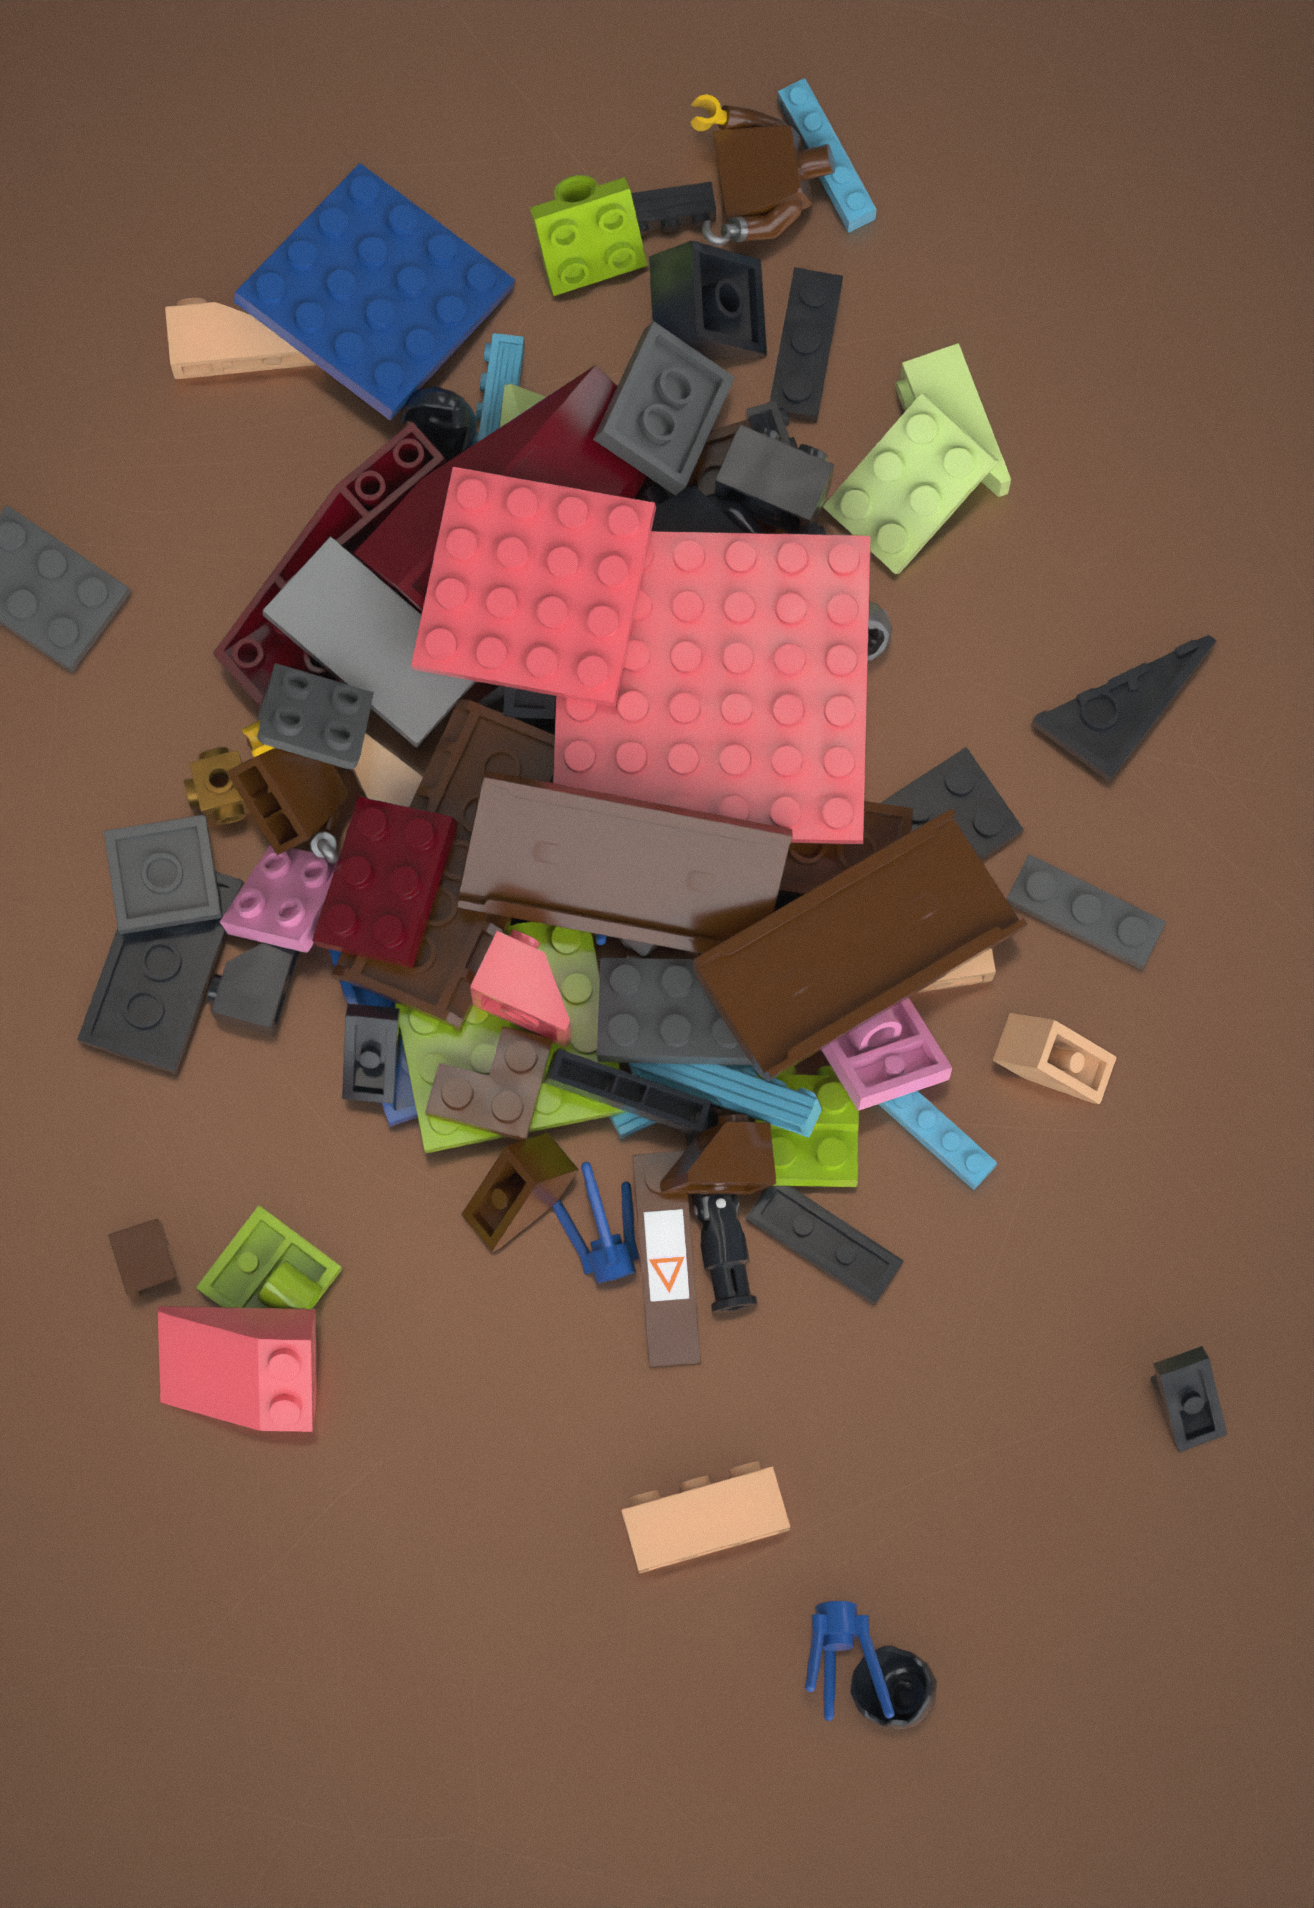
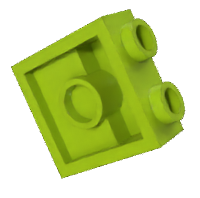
M832 1066L819 1068L817 1075H796V1069L791 1067L776 1076L775 1079L784 1082L787 1088L798 1091L799 1088H804L813 1092L819 1101L822 1111L809 1138L771 1125L777 1183L772 1186L857 1187L859 1111ZM754 1119V1122H763V1121Z

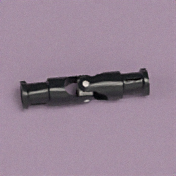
M714 1104L710 1105L702 1131L719 1125L718 1113L722 1111V1107ZM685 1132L687 1146L691 1144L697 1135ZM691 1194L694 1212L699 1222L703 1223L700 1247L704 1269L711 1273L715 1302L711 1304L712 1313L737 1311L758 1305L756 1296L750 1293L745 1266L750 1262L746 1237L740 1222L736 1218L739 1210L738 1195L712 1194L702 1198L701 1194Z

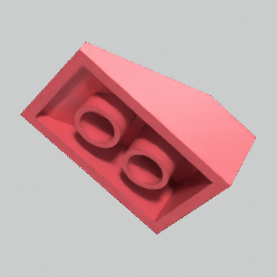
M158 1307L160 1403L259 1431H313L317 1403L315 1309Z

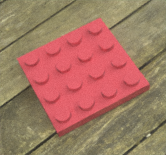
M453 467L411 664L413 670L615 707L656 511L655 503Z

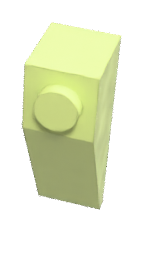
M959 343L902 362L900 380L895 382L896 392L902 408L907 410L921 393H926L999 460L981 482L997 497L1007 495L1011 478Z

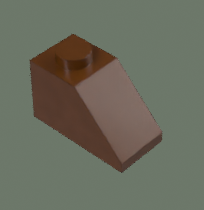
M745 1114L727 1115L718 1118L719 1125L699 1133L660 1182L661 1193L749 1195L777 1184L770 1123L749 1122V1115Z
M548 1132L528 1138L526 1142L519 1141L507 1145L461 1215L491 1251L498 1250L554 1206L579 1169Z

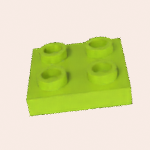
M587 175L570 176L556 185L554 189L555 200L529 208L548 285L553 296L648 266L631 190L625 177L598 185L594 178Z
M258 1205L196 1286V1289L223 1308L312 1309L341 1272L342 1267Z

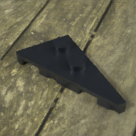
M1207 635L1198 640H1191L1176 647L1173 652L1148 664L1145 662L1110 679L1108 683L1098 688H1091L1078 694L1075 699L1048 712L1045 710L1037 714L1031 725L1110 782L1213 648L1216 640Z

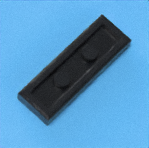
M770 1186L765 1188L745 1219L874 1306L903 1263L902 1259L791 1186Z

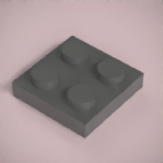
M206 815L104 831L117 926L120 934L222 918Z

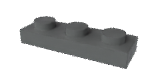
M1030 854L1006 898L1011 906L1140 970H1143L1166 924V921Z

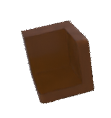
M158 1218L108 1234L126 1294L131 1299L141 1296L140 1290L175 1279V1270L167 1248L169 1243L164 1227Z

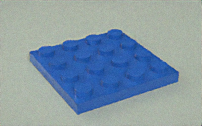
M359 163L235 291L234 303L391 421L406 405L411 395L415 391L420 390L513 290L515 279Z

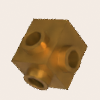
M227 747L213 748L200 753L199 760L189 762L193 778L183 780L191 810L200 807L202 814L206 815L208 823L215 822L218 825L229 824L245 818V814L251 813L227 774V771L243 763L239 750L229 752ZM229 778L227 785L222 788H216L210 784L213 781Z

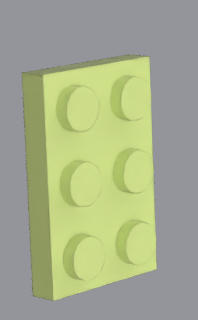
M921 393L822 507L852 535L870 536V551L892 572L900 574L999 460L926 393Z

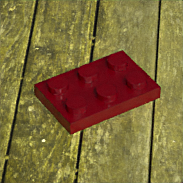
M358 796L312 941L318 947L413 968L459 823L452 816Z

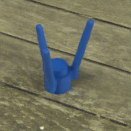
M584 1162L581 1165L600 1236V1239L590 1242L593 1252L589 1251L560 1199L552 1208L581 1259L584 1273L589 1274L593 1272L596 1284L636 1273L633 1261L640 1259L635 1243L631 1184L627 1181L621 1185L624 1243H622L620 1234L611 1235L592 1166L589 1162Z
M830 1601L816 1605V1614L812 1615V1639L805 1689L808 1692H813L816 1688L823 1649L825 1720L831 1721L834 1718L836 1651L854 1648V1639L858 1637L886 1718H892L894 1716V1709L869 1633V1616L857 1615V1605L853 1602Z

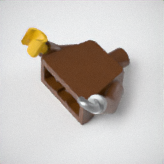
M708 94L700 95L691 104L695 108H704L709 114V118L696 116L690 121L695 130L705 131L714 123L718 124L719 129H721L713 131L728 224L721 226L722 237H717L710 230L709 225L711 221L706 220L703 223V236L712 245L722 246L730 239L733 242H743L779 237L801 215L802 210L809 208L813 204L810 179L835 173V162L830 145L824 144L805 149L801 136L792 126H788L784 120L752 109L724 105L721 108L718 100Z
M261 720L242 728L241 730L247 736V744L252 750L251 752L254 757L227 771V774L275 853L279 855L307 841L317 857L325 858L329 863L337 862L338 854L335 851L337 846L334 837L340 819L338 808L348 798V789L339 776L345 768L262 744L257 738Z

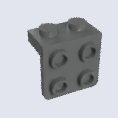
M275 663L259 707L257 719L261 721L257 738L264 745L346 769H353L357 766L361 756L374 692Z

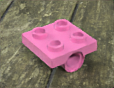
M269 845L220 920L221 925L229 935L308 953L314 943L312 939L337 862L329 863L325 858L317 857L313 852L295 848L277 855L272 846Z
M909 998L822 1049V1052L858 1111L947 1081L952 1071V1066Z

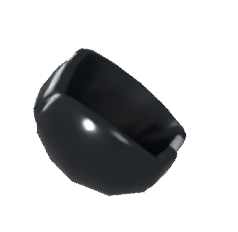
M440 387L415 391L404 406L400 418V423L405 424L406 421L408 425L413 422L443 455L446 463L472 445L477 428L475 414L464 398L451 390Z
M883 1646L875 1650L894 1709V1716L886 1718L864 1656L853 1671L850 1691L858 1711L877 1725L892 1730H906L908 1727L914 1728L925 1721L935 1704L937 1681L928 1663L916 1654L894 1646Z

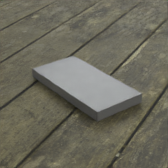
M332 537L320 547L263 610L264 617L341 683L374 692L371 709L416 748L457 704L458 700L476 683V681L413 670L411 664L422 615Z

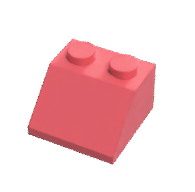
M511 930L509 936L497 931L470 986L473 1006L536 1035L553 1039V1043L567 1048L571 1040L570 1019L546 954L538 950L540 943L536 939L516 930Z

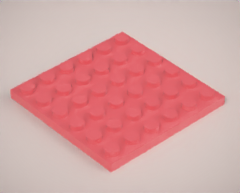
M651 531L616 706L556 696L553 783L790 828L793 832L791 843L863 844L870 536Z

